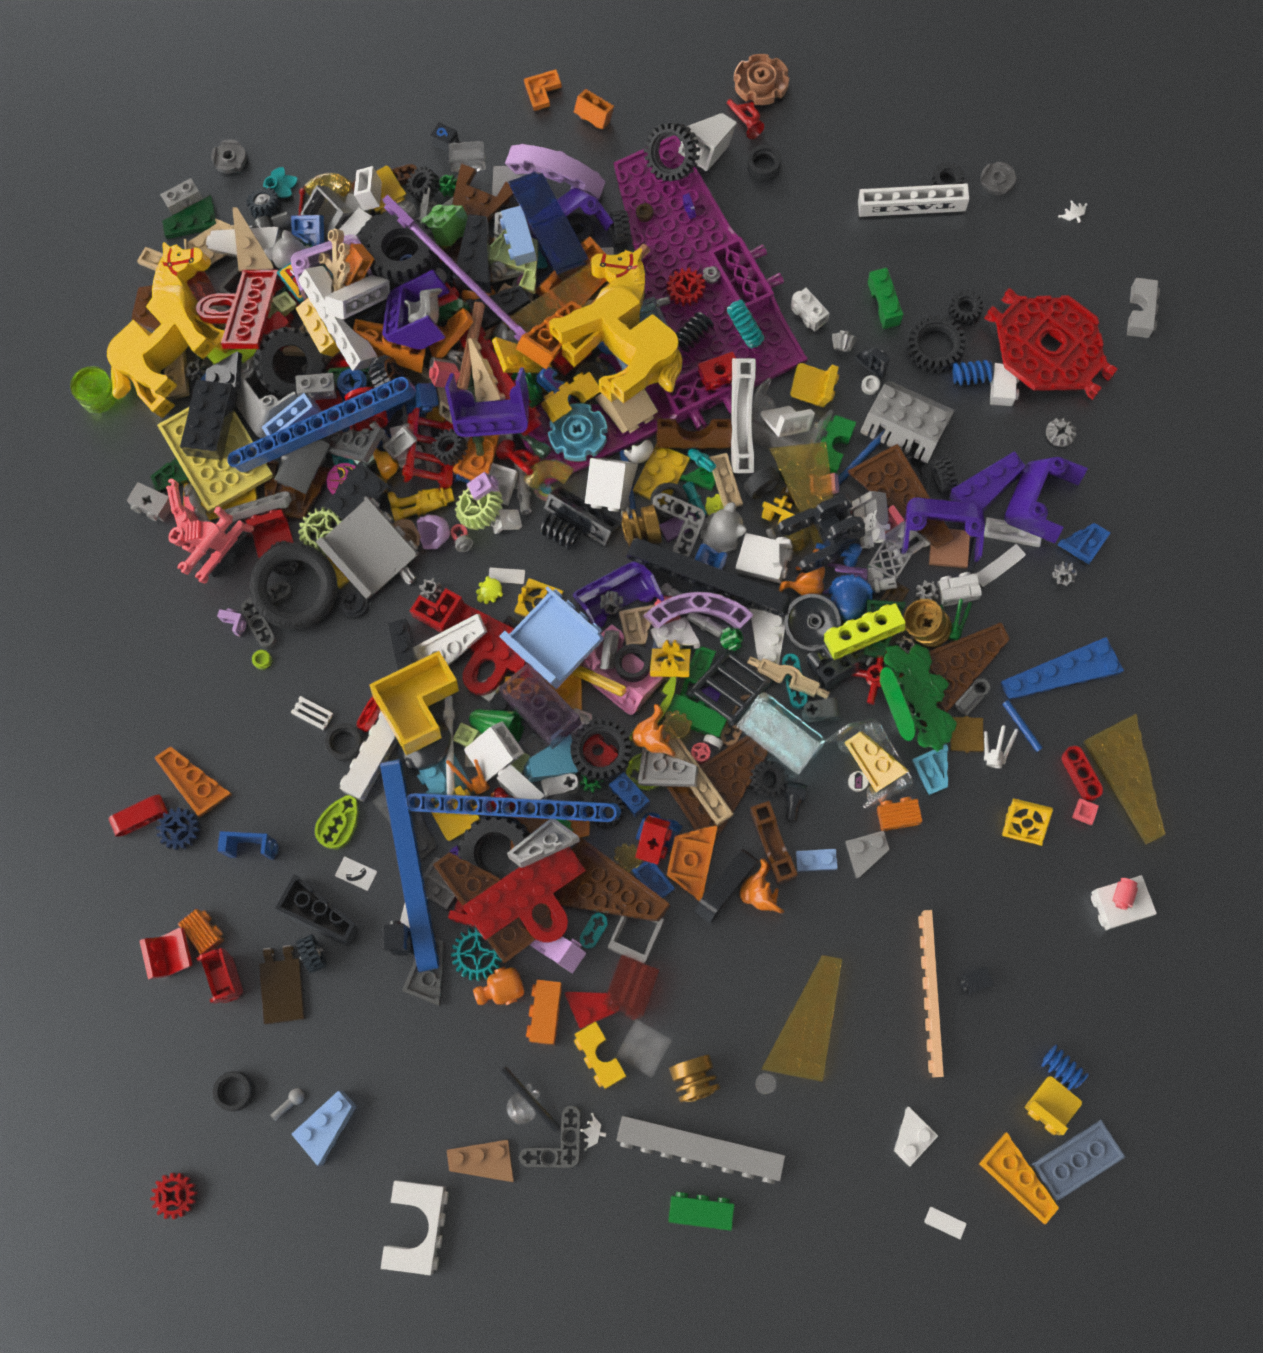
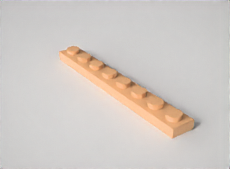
M924 910L921 916L918 917L919 928H922L923 936H920V948H924L921 966L922 969H925L926 977H923L922 983L923 989L927 990V998H924V1009L928 1010L925 1027L930 1035V1039H927V1051L931 1052V1060H928L929 1073H932V1077H944L932 910Z

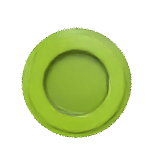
M258 650L252 656V663L258 669H267L272 663V657L266 650Z

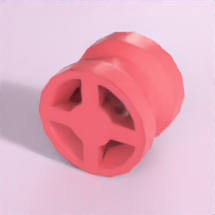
M700 742L692 747L691 755L699 765L710 759L711 751L707 744Z

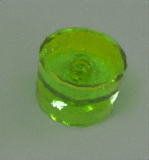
M88 366L76 372L71 379V393L85 410L91 413H101L107 411L115 404L117 398L112 395L111 378L103 369L96 366Z

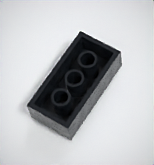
M196 380L180 448L186 456L222 460L238 396L232 384Z

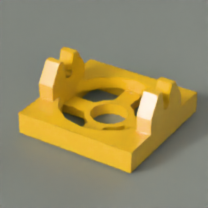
M529 578L526 586L522 587V592L518 596V604L514 612L526 617L530 612L526 608L525 601L532 603L534 609L536 607L534 601L537 598L543 599L548 591L545 588L547 586L552 591L556 589L562 596L564 591ZM535 589H542L540 594L535 597L528 595Z
M666 640L663 643L662 649L652 648L650 676L689 677L691 650L680 649V644L677 640H674L673 645H670L669 640ZM660 657H668L664 661H657ZM674 657H682L684 661H677Z
M1013 798L1011 806L1008 807L1002 835L1042 846L1053 808ZM1028 809L1027 815L1021 818L1014 816L1019 810ZM1035 811L1041 815L1042 822L1035 821L1033 817ZM1024 819H1031L1033 825L1031 827H1024L1022 821ZM1012 823L1020 825L1022 828L1021 833L1014 829ZM1034 828L1040 829L1036 833L1027 835L1028 831Z

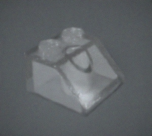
M636 1019L617 1057L652 1078L672 1040Z

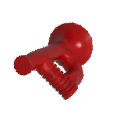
M732 99L727 101V105L747 126L746 136L749 139L757 138L764 130V123L759 121L760 113L754 107V103L749 102L737 105ZM748 110L753 117H748L743 111Z
M510 439L501 441L496 448V456L502 460L510 458L528 476H531L533 470L530 467L540 462L539 457L533 456L527 450L515 451V443ZM519 457H524L527 459V461L524 462Z

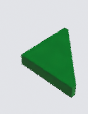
M703 467L695 469V471L687 475H682L680 481L686 483L693 482L695 486L713 491L716 483L713 472H709Z

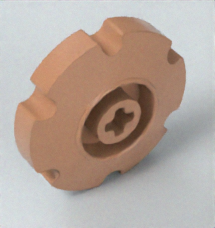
M768 54L749 56V61H741L735 69V90L743 100H753L755 105L772 104L775 98H782L788 90V68L780 59H770Z

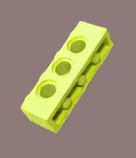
M896 603L892 605L887 604L876 612L865 613L862 618L852 619L844 623L843 626L828 629L824 633V641L833 659L836 660L904 631L906 622ZM882 620L885 621L886 624L880 625L877 622ZM866 628L869 631L861 632L859 629ZM847 635L851 638L849 640H844L841 637Z

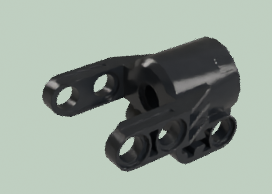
M842 493L818 504L816 508L807 509L778 523L777 529L779 533L788 536L812 525H815L825 548L804 557L798 565L802 573H809L835 562L847 549L848 543L865 536L866 524L864 519L860 516H852V500L847 493Z

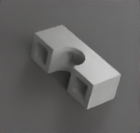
M1135 279L1131 287L1130 303L1139 304L1143 311H1132L1128 319L1127 335L1149 338L1151 333L1156 331L1157 320H1155V315H1157L1159 304H1156V299L1159 298L1160 288H1157L1158 280Z

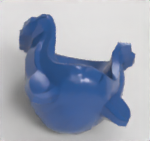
M846 574L835 578L828 590L829 594L832 595L830 600L839 609L841 620L844 623L852 619L862 618L867 610V600H873V589L868 581L861 578V576Z

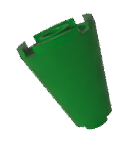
M476 709L469 716L470 726L482 734L491 726L503 721L517 743H519L522 737L524 726H521V720L525 721V718L520 712Z

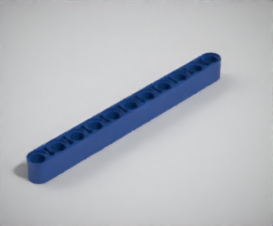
M398 377L231 452L227 458L228 464L240 472H247L410 400L414 397L416 388L405 377Z
M396 759L380 763L415 959L420 973L440 968L412 814L411 810L406 806L408 793L401 760Z
M413 793L406 798L407 808L411 811L599 822L615 821L621 814V809L617 804L605 802ZM416 797L420 799L419 807L415 805ZM435 798L439 800L438 808L433 805ZM454 799L458 801L457 809H454L452 806ZM473 800L477 802L476 810H473L471 807ZM492 801L497 805L495 811H492L490 808ZM511 802L515 803L516 810L514 812H511L509 809V804ZM530 803L535 805V812L533 814L528 810ZM549 804L555 807V812L552 815L547 809ZM569 805L574 807V814L572 816L567 813ZM588 806H591L594 809V815L592 817L588 816L586 813ZM608 807H611L614 810V815L612 818H609L606 815V809Z

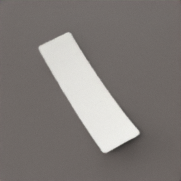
M1015 544L1007 552L977 573L980 585L982 587L986 586L1016 564L1026 554Z

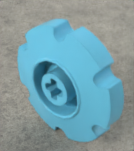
M573 403L570 404L572 410L554 423L550 420V428L553 430L548 432L551 446L557 454L563 452L564 458L570 461H585L587 455L591 454L594 457L604 448L607 440L603 434L608 432L607 424L600 411L592 412L591 405Z

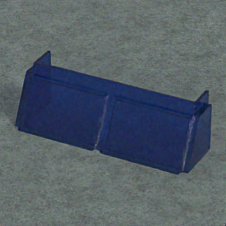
M533 172L508 181L512 192L559 278L565 282L587 269L591 261L544 174Z

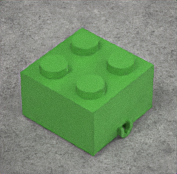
M439 204L432 208V211L422 219V222L428 226V229H431L437 245L451 246L459 237H463L468 216L463 206Z

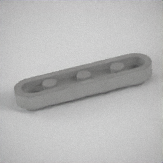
M281 492L231 507L224 511L233 516L231 523L233 524L243 518L250 519L256 514H267L276 508H286L290 505L292 499L289 492Z

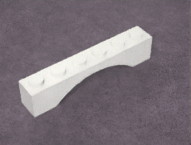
M323 266L305 269L298 281L327 327L328 332L336 342L337 347L345 357L346 362L352 371L368 368L370 363L378 357L369 341L354 332L343 319L326 314L325 296L331 294L332 280Z
M732 358L731 467L734 473H754L751 427L752 396L755 382V359Z

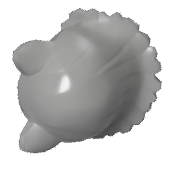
M284 230L282 238L272 248H265L264 252L270 260H273L278 269H282L291 262V256L294 253L310 248V246L306 245L304 247L300 241L293 237L291 232Z
M441 288L422 290L420 292V301H404L405 306L409 307V323L429 315L437 324L439 319L438 295L442 292Z
M734 502L728 503L724 509L712 513L708 518H705L700 529L702 543L707 544L719 553L735 551L738 545V537L744 535L747 530L743 525L741 515L735 511L736 505Z

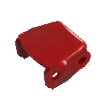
M215 949L197 957V961L203 965L213 997L209 999L210 1003H228L240 998V995L243 993V987L234 959L225 949Z

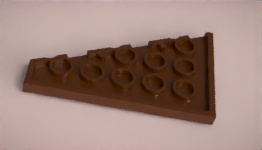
M1002 622L929 651L932 660L929 673L932 675L939 674L949 682L947 689L943 691V700L936 703L938 709L948 712L1010 640ZM920 720L922 726L927 727V723L923 720Z
M765 724L699 765L732 812L735 811L750 782H752V779H749V776H753L751 770L755 769L754 766L765 760L775 743L774 737ZM667 786V789L694 830L717 826L690 787ZM729 819L717 827L714 844Z
M581 837L579 839L580 842L576 843L571 850L586 871L553 893L560 905L659 922L671 905Z
M450 852L433 864L462 906L501 880ZM537 904L532 910L534 921L541 924L544 928H550L552 926L550 909L544 904ZM518 917L490 936L487 941L502 962L506 963L534 942L535 939L530 935Z

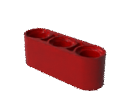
M1070 746L1063 753L1062 762L1083 800L1093 802L1102 795V785L1083 750L1078 746ZM1070 752L1074 753L1077 760L1070 759L1068 754ZM1078 770H1083L1086 773V778L1080 777ZM1088 787L1095 790V796L1088 793Z
M158 794L109 817V821L115 836L121 837L164 817L163 813L168 814L162 796Z

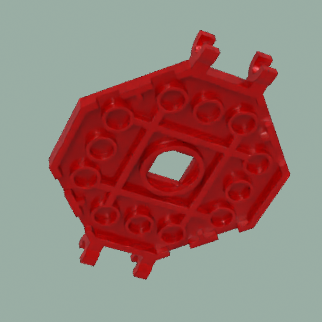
M1009 288L1001 301L1011 304V306L1003 314L992 306L985 316L987 321L996 322L1004 368L1032 390L1084 389L1087 396L1093 400L1102 387L1094 384L1092 379L1099 371H1102L1103 377L1109 381L1118 370L1115 366L1110 365L1107 362L1106 356H1104L1102 335L1098 329V317L1069 295H1062L1060 298H1051V296L1027 298L1026 296H1018ZM1047 334H1050L1062 343L1055 352L1049 351L1041 344V340Z

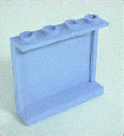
M547 586L545 589L549 593L510 634L504 631L500 638L557 689L604 638L600 634L602 630L595 623L591 625L587 622L589 618L583 612L577 613L575 611L576 607L569 600L565 602L561 599L563 596L556 589L552 591Z

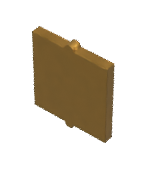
M953 717L957 722L955 731L952 732L951 751H965V753H969V751L983 752V718Z

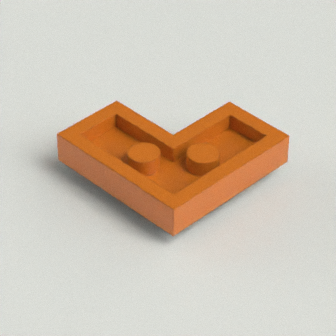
M556 69L524 79L534 111L550 107V101L546 92L562 87Z

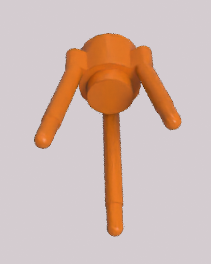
M477 759L474 760L478 775L471 779V784L449 760L446 761L456 775L465 783L470 792L475 791L476 795L490 788L488 782L484 779Z

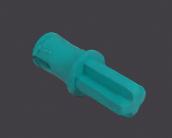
M696 448L689 450L688 457L695 461L697 466L713 472L716 464L709 459L706 453H701Z
M688 482L684 484L682 488L685 490L688 503L702 509L704 514L707 515L701 501L702 497L698 495L694 483Z

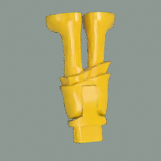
M438 488L422 489L417 494L404 498H398L394 492H387L394 521L396 522L415 514L419 517L421 514L425 515L428 512L447 506V503L455 501L452 489L443 490V488H440L441 492ZM416 504V506L409 507V508H405V509H401V508H403V507H407V506Z

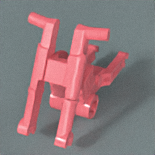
M169 479L168 482L171 483V486H167L166 489L168 491L171 511L177 523V527L173 528L169 533V541L176 546H182L184 550L191 553L185 562H181L178 565V569L188 575L209 548L216 550L195 575L199 582L205 584L209 579L208 575L221 562V559L238 540V536L242 531L252 533L254 528L251 525L244 524L242 521H238L231 531L225 534V530L233 521V516L227 514L221 507H216L214 510L221 518L217 524L199 521V517L194 513L195 508L191 505L189 496H183L185 504L183 506L178 489L179 483L174 479Z

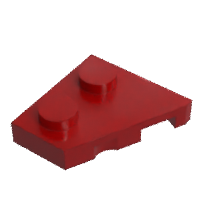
M564 993L580 1029L617 1013L609 993Z

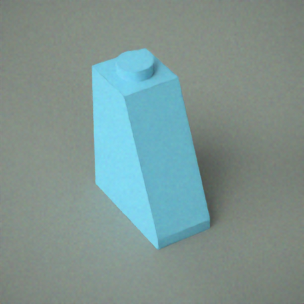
M571 734L564 736L529 758L526 765H524V774L530 782L542 781L546 778L568 773L576 775L578 770L571 757Z

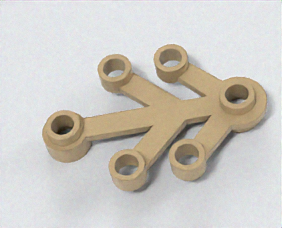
M339 229L330 230L328 233V240L332 243L333 262L327 253H320L318 258L319 263L325 264L333 274V279L331 278V293L345 287L343 283L351 268L350 263L345 262L346 256L350 252L349 244L342 243L344 241V232Z

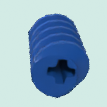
M979 360L975 361V363L970 361L967 365L965 362H962L960 366L958 363H954L952 368L954 384L958 381L959 385L962 386L965 380L967 385H970L971 379H973L974 384H977L978 379L984 383L985 378H988L989 383H991L993 378L991 361L983 360L982 364Z
M1056 1044L1044 1056L1041 1066L1044 1067L1049 1064L1048 1072L1050 1073L1055 1070V1079L1062 1076L1061 1084L1063 1085L1068 1082V1091L1073 1088L1076 1089L1086 1080L1089 1073L1082 1075V1067L1075 1069L1077 1062L1069 1063L1070 1056L1062 1057L1064 1050L1056 1051L1058 1047Z

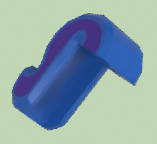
M548 367L547 370L543 368L537 375V382L548 393L552 391L554 394L560 391L559 387L565 383L555 379L558 373L551 367Z

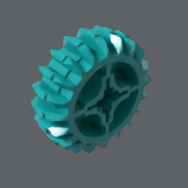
M742 300L731 303L727 307V312L741 337L749 348L752 349L759 346L764 341V335L749 309Z
M476 927L475 933H473L471 928H468L469 935L461 932L463 939H455L459 945H452V948L457 950V952L451 953V957H457L456 960L452 961V964H460L456 971L460 972L464 969L462 972L464 978L469 974V980L472 981L476 975L477 981H481V975H483L487 980L489 977L488 972L493 974L494 967L497 969L501 968L497 962H502V960L494 950L483 948L481 942L483 937ZM475 939L473 947L470 950L463 951L466 944ZM479 947V950L483 952V955L477 959V957L472 954H474V952H476V950ZM493 956L491 963L482 969L484 959ZM463 958L473 959L475 970L468 968Z

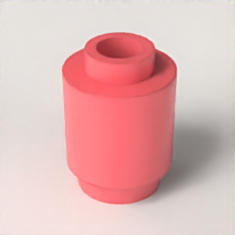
M1121 878V881L1117 883L1112 900L1116 903L1115 906L1117 908L1127 910L1133 907L1138 891L1137 882Z

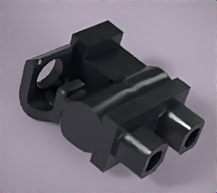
M827 645L823 647V653L810 652L806 657L807 664L815 675L818 676L819 682L827 691L834 688L833 685L841 680L850 677L853 673H857L859 666L866 661V657L861 650L834 660Z

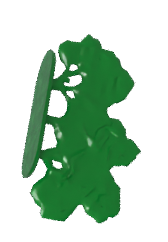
M915 644L910 649V653L907 654L898 645L889 646L886 648L887 653L883 660L891 668L885 667L881 670L880 683L898 731L905 740L911 741L915 737L917 727L919 729L917 735L919 745L924 748L932 747L939 752L943 749L944 743L950 742L952 732L955 731L957 722L949 713L938 709L936 706L937 702L943 700V691L947 689L949 682L939 674L932 675L929 673L932 660L927 648ZM900 684L904 686V693L902 691ZM907 701L911 702L914 705L915 714L913 716L911 714ZM916 720L925 721L927 723V727L921 726L919 722H916Z

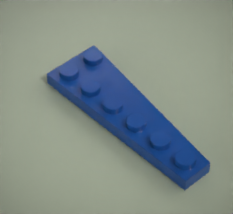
M1107 637L1005 679L1000 684L1007 698L1012 700L1038 692L1066 687L1075 683L1117 675L1124 670Z

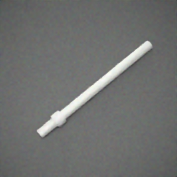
M448 696L445 698V710L443 711V719L451 733V744L446 754V761L449 760L454 765V742L452 739L455 711L453 710L452 696ZM446 763L447 794L455 795L454 771ZM455 799L452 801V806H455Z

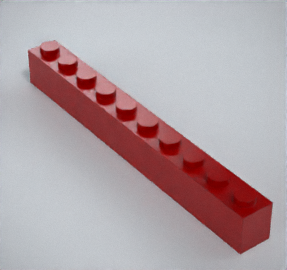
M447 282L445 283L450 292L438 298L439 307L459 299L461 294L455 286L451 287ZM481 326L478 343L482 348L480 350L483 359L488 360L493 375L498 381L496 386L499 393H504V400H510V391L516 386V380H513L511 377L514 374L503 372L497 353L493 350L495 349L490 339L487 340L485 338L487 333ZM469 329L459 339L464 348ZM530 398L529 423L527 429L521 433L524 437L542 424L539 419L540 413L535 407L532 408L530 406L532 402Z

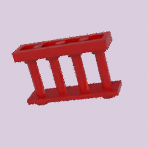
M417 407L412 413H409L407 418L409 429L416 436L418 442L431 445L433 441L436 442L434 437L417 434L418 424L441 429L443 432L445 429L448 431L449 429L454 430L453 424L448 420L440 422L419 417V408ZM416 442L407 449L406 464H404L402 469L404 482L408 483L413 476L437 480L440 483L439 490H441L440 488H443V490L450 488L453 480L452 470L454 462L453 465H445L432 454L415 451ZM454 442L447 446L445 452L452 449ZM416 458L439 463L441 472L435 473L414 468V460Z

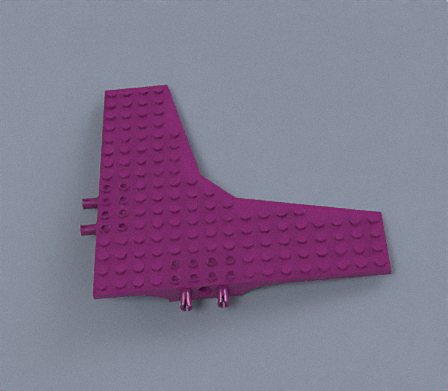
M674 135L662 140L659 146L661 161L671 169L678 168L685 158L678 153L681 142ZM644 149L614 162L624 210H626L629 217L630 234L634 250L636 251L642 244L650 248V252L642 260L645 271L646 293L642 304L669 297L670 300V296L667 294L669 276H674V271L680 273L681 268L687 271L689 267L691 272L696 269L697 275L702 274V276L704 269L711 266L717 267L720 272V278L716 283L709 284L705 281L706 292L703 293V298H698V303L693 301L692 306L685 303L683 307L682 302L676 305L675 299L670 300V304L640 312V323L653 314L676 333L679 332L681 327H684L686 322H689L691 317H694L695 313L701 312L712 320L714 328H709V333L703 332L704 338L698 336L700 342L695 343L693 341L695 347H689V353L684 352L678 346L682 356V369L675 382L673 392H667L658 382L644 388L658 411L653 414L654 419L646 424L642 421L638 424L639 428L635 431L622 433L600 404L591 405L592 412L600 411L604 416L608 432L603 434L607 440L604 448L594 457L591 454L587 455L585 461H570L564 458L563 452L557 454L554 451L548 436V432L553 430L549 424L551 419L543 412L544 409L540 403L536 409L541 415L539 419L542 424L525 437L521 433L518 434L527 451L533 456L539 457L540 462L535 464L545 486L590 466V458H607L655 435L657 418L676 419L677 423L691 418L697 431H699L701 426L703 429L707 427V423L701 415L703 411L724 402L729 414L732 415V383L724 384L716 390L710 389L706 391L698 373L699 363L732 351L736 358L755 359L754 387L796 368L799 363H807L808 359L786 323L772 291V288L784 283L783 277L780 273H777L765 279L755 260L767 255L766 248H763L764 245L761 244L750 251L748 250L741 236L739 237L725 219L696 167H693V173H690L686 178L664 181L662 178H657V174L650 172L652 167L648 168L646 165L650 162L644 158V156H648V152H644ZM688 193L696 212V217L693 219L688 217L683 207V195ZM642 203H648L653 207L654 215L648 222H641L636 217V208ZM738 300H742L764 335V341L752 349L747 346L727 312V307ZM602 353L598 356L608 361L614 367L616 374L623 371L615 355ZM723 371L716 372L717 374H724ZM571 397V399H570V401H569L568 403H569V405H570V404L579 403V402L575 401V400Z

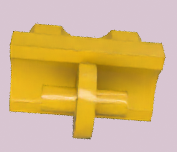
M786 495L783 496L782 500L775 497L773 502L779 504V507L764 501L762 505L764 510L761 518L772 521L776 512L781 515L779 522L795 515L783 510L784 507L791 509L793 504L787 502L788 496Z

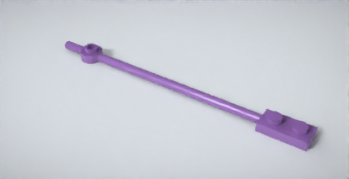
M387 195L383 199L386 211L390 215L395 214L399 218L397 221L402 227H408L453 270L515 332L514 338L519 342L521 336L526 332Z

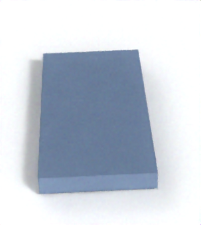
M1099 1120L1033 1162L1031 1166L1054 1202H1057L1124 1159L1125 1155L1102 1120Z

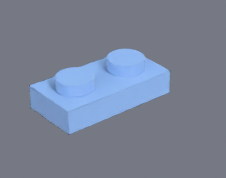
M836 849L796 851L797 872L837 870Z

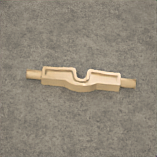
M750 656L747 664L757 667L759 673L768 676L778 683H781L786 675H790L792 679L789 686L793 690L803 692L812 697L817 694L825 699L828 698L830 691L820 688V683L803 676L793 666L778 665L765 658L760 661Z

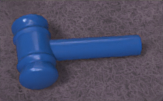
M817 542L815 549L821 550L825 548V545ZM852 543L849 545L848 550H845L840 555L845 557L844 564L846 566L854 567L856 565L862 547L858 543Z

